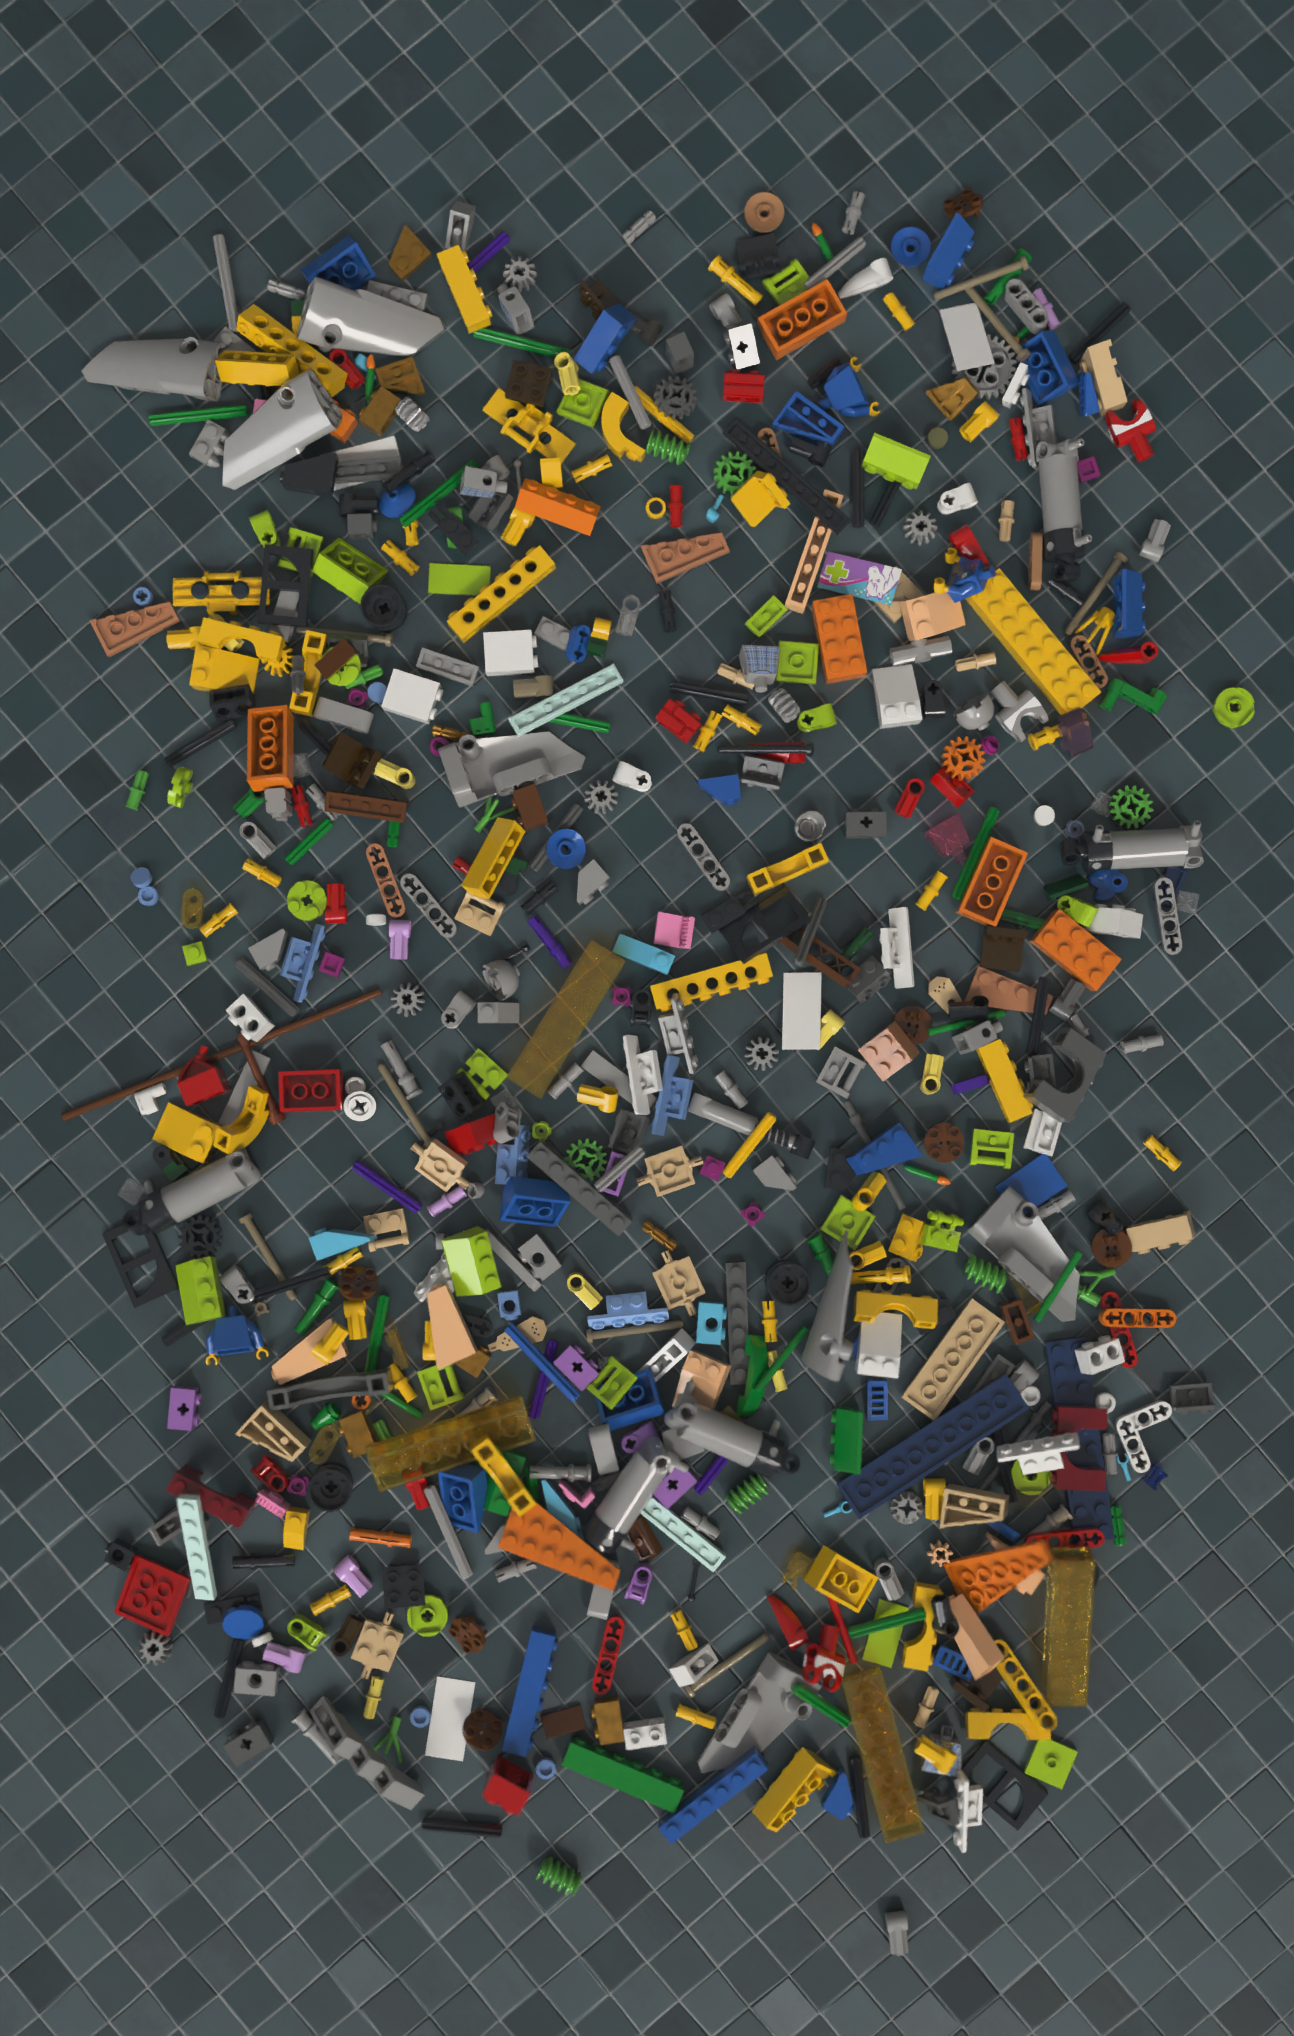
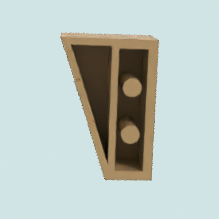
M1111 339L1088 347L1079 362L1081 372L1091 373L1101 416L1110 410L1116 411L1121 409L1127 403L1122 379L1117 376L1114 365L1117 364L1116 358H1111L1109 346L1112 345Z
M1186 1210L1183 1211L1184 1214L1168 1215L1162 1219L1149 1220L1128 1226L1126 1230L1132 1243V1252L1138 1251V1254L1150 1252V1248L1158 1247V1250L1169 1248L1172 1243L1178 1242V1245L1190 1243V1239H1193L1195 1236L1190 1211Z
M268 1400L235 1433L237 1436H243L251 1440L256 1445L260 1444L270 1449L269 1451L291 1462L312 1442L280 1410L270 1411Z
M949 1484L944 1489L940 1528L1003 1521L1008 1513L1010 1495Z

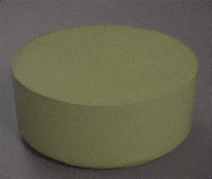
M939 427L933 428L927 437L929 446L934 449L943 448L948 440L947 432Z

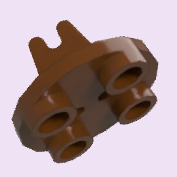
M965 189L961 194L944 200V213L949 218H954L956 213L960 214L963 218L973 214L975 217L980 216L979 210L983 206V198L981 194L973 192L972 189Z
M907 1006L900 1009L893 1020L914 1045L925 1042L929 1038L927 1028L933 1027L929 1013L918 1006Z
M950 1123L935 1124L928 1129L924 1137L926 1153L937 1162L948 1163L954 1161L961 1156L964 1149L965 1141L963 1134L958 1127Z
M1102 1229L1095 1235L1092 1241V1252L1100 1264L1116 1268L1130 1260L1132 1243L1127 1232L1121 1230L1116 1235H1109Z
M363 1266L346 1267L338 1280L339 1291L344 1297L354 1301H361L372 1297L379 1287L375 1269Z
M473 1613L467 1617H456L448 1630L450 1636L455 1638L461 1645L462 1650L467 1654L481 1651L486 1645L485 1635L488 1633L486 1629L482 1630L473 1621L475 1617Z
M479 1708L470 1713L464 1720L462 1726L463 1737L472 1748L479 1751H488L494 1748L500 1741L503 1724L493 1713Z

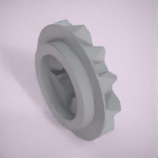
M905 1491L893 1498L890 1509L895 1520L906 1525L914 1524L915 1521L920 1519L923 1505L921 1499L916 1494ZM908 1500L909 1506L913 1509L909 1510L906 1516L905 1511L898 1507L906 1506Z

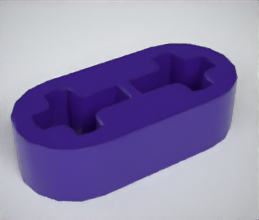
M984 1074L952 1084L951 1088L953 1094L956 1095L990 1084L988 1075Z

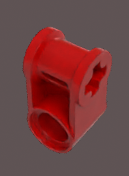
M264 1454L259 1464L250 1470L272 1492H281L289 1485V1476L270 1456ZM275 1477L282 1479V1487H278L275 1484Z

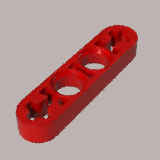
M1105 1291L1101 1294L1100 1304L1102 1310L1111 1308L1108 1303H1105L1108 1295L1114 1298L1112 1301L1113 1308H1122L1120 1298L1116 1293ZM1112 1315L1106 1316V1320H1110ZM1108 1327L1111 1338H1117L1121 1333L1127 1336V1341L1121 1345V1348L1124 1349L1130 1346V1349H1126V1351L1132 1358L1129 1364L1125 1361L1121 1365L1126 1368L1134 1367L1137 1364L1138 1356L1129 1327Z
M1097 1527L1030 1533L1025 1537L1024 1544L1032 1542V1539L1036 1541L1042 1540L1044 1537L1049 1551L1059 1552L1097 1548L1103 1545L1105 1537ZM1083 1533H1085L1086 1537H1093V1533H1096L1099 1537L1096 1538L1095 1542L1087 1538L1085 1539L1086 1543H1084ZM1071 1535H1079L1080 1539L1077 1544L1069 1543ZM1051 1537H1059L1057 1546L1049 1545Z
M614 1614L610 1616L606 1623L592 1683L593 1691L598 1695L606 1694L611 1687L625 1627L624 1619L620 1615ZM615 1620H618L619 1625H621V1627L616 1629V1635H619V1637L612 1634L613 1625L610 1623H614ZM607 1640H614L617 1643L616 1648L613 1650L607 1649L605 1646ZM605 1659L610 1660L612 1667L608 1670L602 1669L600 1666L601 1661ZM603 1674L605 1675L604 1684L607 1686L599 1689L596 1683H600L601 1675Z

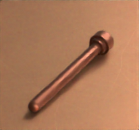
M241 1033L238 1034L237 1040L258 1087L269 1093L266 1102L270 1110V1117L268 1119L271 1125L277 1124L286 1119L284 1112H280V1109H277L246 1038Z

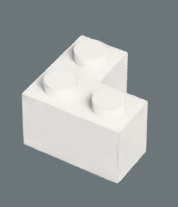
M1095 904V907L1099 909L1090 927L1084 926L1087 932L1094 934H1108L1122 938H1140L1143 914L1136 913V909L1125 908L1123 905H1112V908H1107V905Z

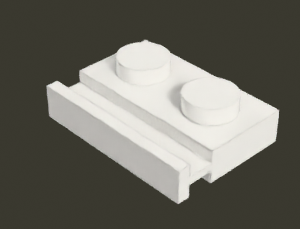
M1020 362L1002 399L1003 406L1010 409L1012 404L1016 405L1021 394L1018 391L1021 385H1026L1030 376L1027 374L1028 365Z
M1034 1109L1023 1148L1053 1156L1062 1122H1058L1043 1111Z

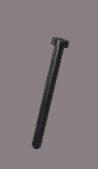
M807 742V745L719 746L718 753H807V756H813L814 744L813 742Z

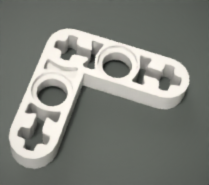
M1155 1401L1124 1414L1115 1420V1429L1125 1453L1129 1456V1463L1139 1473L1148 1471L1150 1460L1138 1431L1166 1420L1171 1416L1172 1408L1165 1401ZM1160 1405L1166 1407V1409L1164 1410L1165 1414L1163 1415L1161 1413H1156L1152 1415V1413L1149 1411V1409L1151 1408L1153 1412L1158 1411L1160 1409ZM1141 1412L1148 1414V1420L1145 1423L1138 1421V1415ZM1122 1421L1129 1423L1127 1425L1128 1432H1134V1434L1127 1435L1126 1431L1120 1428ZM1130 1439H1136L1138 1442L1137 1447L1133 1450L1127 1447V1442ZM1138 1453L1139 1458L1143 1461L1145 1460L1142 1463V1468L1135 1465L1138 1463L1137 1457L1135 1455L1131 1457V1454Z

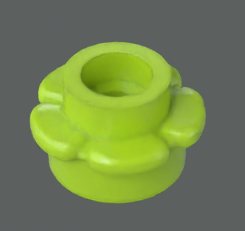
M545 1121L536 1122L532 1126V1136L535 1139L540 1140L542 1138L546 1140L551 1135V1128Z

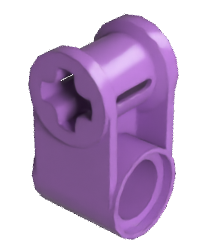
M648 1421L636 1429L625 1433L621 1437L620 1444L625 1452L635 1453L638 1448H641L647 1438L651 1436L660 1438L653 1422ZM629 1438L632 1441L635 1440L631 1448L628 1445L625 1446Z
M639 1562L635 1566L624 1595L625 1599L632 1598L640 1601V1604H644L652 1579V1567L649 1563ZM643 1569L649 1574L646 1577H641L638 1575V1571Z

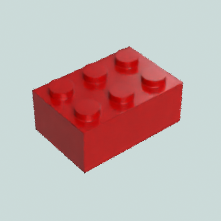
M343 1070L279 1072L280 1112L344 1110Z
M498 1755L486 1776L482 1796L485 1797L484 1799L488 1803L498 1804L503 1807L502 1809L506 1813L519 1816L531 1794L534 1774Z

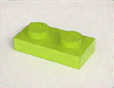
M773 595L745 625L760 638L788 609Z

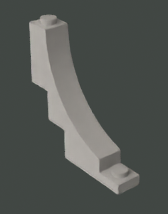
M322 1696L309 1710L332 1752L348 1759L357 1775L373 1782L380 1796L409 1810H412L425 1796L417 1781L408 1777L381 1757L355 1731L346 1718L335 1711L327 1697Z

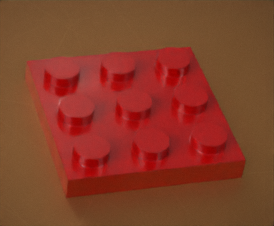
M137 1554L133 1559L114 1613L166 1637L170 1636L191 1577Z

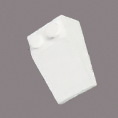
M912 664L872 669L880 729L920 724L922 721L921 706Z
M881 1312L876 1317L874 1323L860 1322L855 1365L857 1374L898 1378L902 1314Z

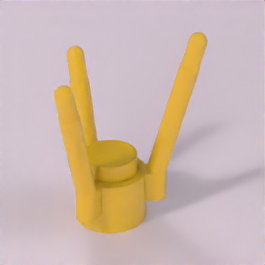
M1102 607L1100 611H1095L1075 631V634L1081 632L1095 620L1097 626L1087 639V643H1090L1099 629L1105 628L1095 652L1096 655H1099L1108 632L1114 624L1112 621L1116 615L1111 609Z

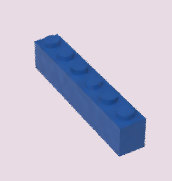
M532 1626L503 1743V1752L526 1757L527 1750H532L534 1739L530 1737L532 1730L536 1731L539 1719L535 1717L537 1710L541 1711L544 1701L540 1696L541 1692L547 1689L549 1679L545 1678L546 1672L552 1669L554 1659L550 1658L552 1651H556L559 1640L555 1638V1631Z
M756 1746L752 1747L677 1806L675 1813L669 1811L660 1818L658 1829L668 1842L673 1844L768 1770L767 1760Z

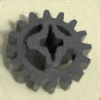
M668 376L667 382L662 379L660 385L657 384L653 396L656 399L654 405L659 406L658 412H665L664 417L672 415V420H674L678 416L681 420L684 414L689 416L690 412L694 411L697 397H695L697 391L691 390L693 384L687 385L686 378L680 381L679 376H676L675 380Z

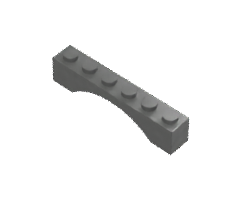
M541 1138L528 1153L527 1158L618 1237L632 1223L633 1217L585 1180L545 1140Z
M391 1368L272 1385L267 1390L270 1411L331 1398L387 1394L392 1391L394 1384Z

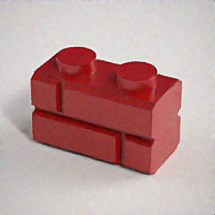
M735 369L725 372L723 401L762 403L765 375L760 374L759 371H749L748 374L740 373L739 370Z
M669 699L657 714L655 720L685 744H688L702 725L700 722L701 718L694 712L688 713L684 710L685 705L679 700L673 701Z

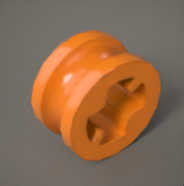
M357 1396L352 1397L353 1406L359 1410L367 1408L371 1402V1396H365L364 1400L367 1403L359 1405V1400L356 1399Z

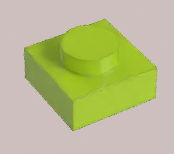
M202 941L182 946L187 966L208 961Z

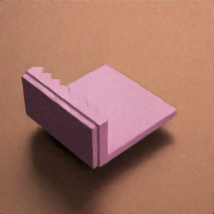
M658 912L653 944L691 949L695 918Z
M560 1479L559 1486L563 1489V1493L571 1501H576L584 1509L595 1498V1491L592 1487L581 1496L564 1479Z
M266 1487L259 1491L258 1497L255 1500L259 1505H262L281 1519L291 1506L280 1494L272 1492Z

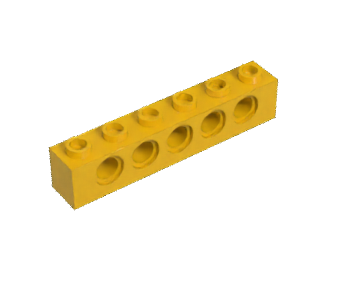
M253 304L239 314L236 330L267 353L295 354L299 373L301 374L308 369L312 370L331 398L344 389L348 373L305 341L297 339L294 333L262 309Z
M540 545L537 548L532 547L525 554L526 557L521 561L518 559L513 562L510 570L506 573H500L494 579L495 582L490 586L485 585L479 591L480 594L477 597L469 598L461 610H455L448 616L447 623L463 644L556 569L555 563ZM534 564L537 567L533 572H529L526 570L527 565ZM515 576L521 578L518 584H512L510 580ZM498 589L506 591L502 597H497L495 592ZM482 602H489L490 607L488 609L482 610L479 608ZM468 614L475 616L472 622H465L464 617Z
M767 953L757 955L744 965L741 960L655 984L650 986L656 1010L661 1009V1012H666L673 1009L671 1000L667 996L670 989H676L679 992V999L682 998L684 1006L692 1004V1000L697 998L700 1001L711 999V994L718 992L719 996L729 994L732 988L738 987L739 990L750 988V983L757 982L758 985L770 982L769 978L773 977ZM746 968H754L756 976L748 978L745 975ZM727 973H734L737 980L735 983L730 984L726 981ZM709 978L716 979L718 985L715 989H709L706 986V981ZM691 983L698 986V992L694 995L687 992V986Z

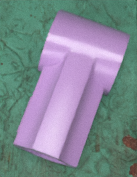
M390 920V959H408L411 920Z
M349 1554L333 1568L336 1576L341 1581L346 1582L359 1597L363 1596L374 1585L360 1570L358 1562Z
M269 1641L262 1660L281 1665L289 1672L300 1673L307 1652L299 1647H286Z

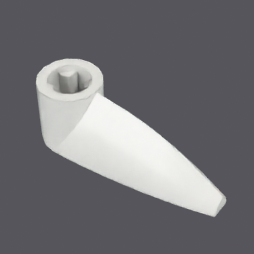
M887 259L875 260L869 267L854 275L838 292L839 299L889 283L893 276Z

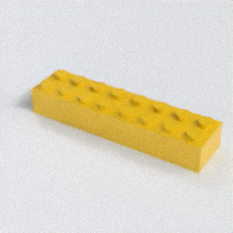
M1000 568L996 570L995 577L987 580L982 592L966 598L970 606L1065 721L1101 693L1099 688Z

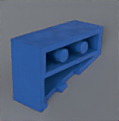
M621 304L604 309L574 357V360L591 374L603 371L608 363L607 360L616 351L618 345L638 318Z
M795 391L772 423L775 429L793 435L797 434L812 441H823L831 447L834 446L845 431V426L797 391Z
M899 1122L890 1125L847 1157L846 1160L856 1175H861L923 1155Z

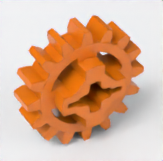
M967 736L963 740L957 737L955 742L951 740L948 743L949 746L944 747L943 750L946 753H943L941 758L946 761L942 763V766L948 767L945 771L946 773L952 772L951 778L958 775L959 781L964 776L966 780H970L971 776L976 777L978 771L983 770V766L980 764L986 762L985 759L981 758L985 751H979L982 745L976 746L975 739L969 742ZM959 746H964V747H965L964 749H959V748L956 749V747H959ZM963 768H971L969 771H961Z

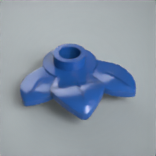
M1118 869L1095 871L1087 877L1088 881L1098 888L1094 895V899L1098 901L1110 900L1116 893L1123 892L1128 886L1126 876L1119 873ZM1119 879L1121 880V884L1115 885L1114 881Z

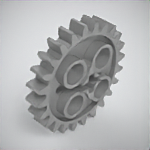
M990 334L987 335L993 359H999L1002 364L987 365L980 383H977V379L983 366L957 371L955 362L953 361L952 366L955 367L952 374L957 375L954 381L968 377L980 391L978 394L980 401L983 395L986 396L987 400H990L991 394L995 398L998 397L999 392L1004 394L1006 391L1005 387H1009L1010 381L1014 377L1013 374L1017 370V368L1013 367L1016 365L1017 360H1011L1015 353H1008L1011 346L1004 347L1005 340L998 343V336L990 340ZM967 370H974L976 375L970 376ZM991 377L995 382L988 383L985 378Z

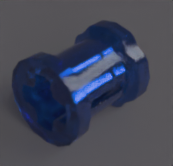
M1153 1464V1469L1146 1477L1141 1479L1156 1491L1158 1484L1164 1478H1167L1168 1475L1157 1465Z

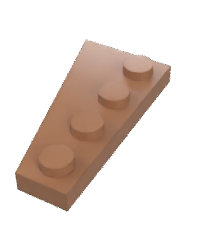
M722 533L641 546L656 584L730 552Z
M166 602L137 611L132 610L124 614L106 616V618L89 621L107 656L111 657L180 622V619L172 604Z
M978 966L964 1001H971L974 996L982 995L988 998L989 1007L1033 1013L1037 989ZM1050 994L1047 997L1044 1015L1047 1014L1053 996Z

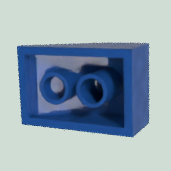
M451 1459L438 1471L442 1503L452 1526L478 1533L481 1528L487 1491L486 1470L480 1466Z

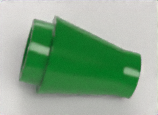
M326 1403L316 1416L310 1420V1423L315 1430H318L325 1425L337 1421L341 1411L335 1403Z

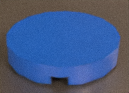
M240 1605L239 1608L235 1609L232 1607L224 1614L223 1630L227 1635L236 1639H251L262 1632L264 1617H262L260 1610L253 1606Z

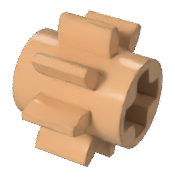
M938 1539L937 1544H929L931 1551L926 1553L928 1556H933L930 1559L932 1564L938 1562L939 1566L942 1567V1563H950L948 1557L953 1555V1552L946 1550L949 1547L948 1543L942 1545ZM937 1550H939L940 1552L942 1551V1552H943V1555H942V1556L937 1555V1554H936V1551H937Z

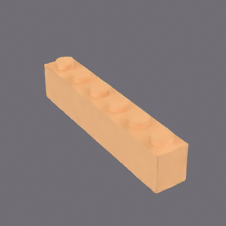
M825 489L823 495L837 508H840L844 495ZM816 517L785 603L787 609L803 614L831 534V530Z

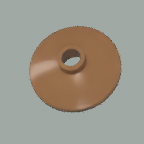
M757 193L746 203L745 219L754 230L770 232L776 229L783 221L784 206L781 200L772 193ZM766 213L768 216L763 218L760 214Z

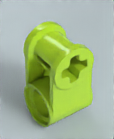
M268 510L249 517L251 525L264 547L265 545L280 546V538Z
M831 703L804 711L797 720V727L802 732H810L837 724ZM804 718H806L807 721L811 720L809 725H807L806 722L803 723Z
M1067 895L1062 896L1057 903L1058 909L1062 910L1074 921L1087 927L1091 926L1099 909L1092 904Z
M303 1614L294 1615L288 1624L289 1634L312 1651H316L319 1642L328 1635V1632L322 1626L314 1623ZM300 1622L303 1628L296 1629L293 1623Z

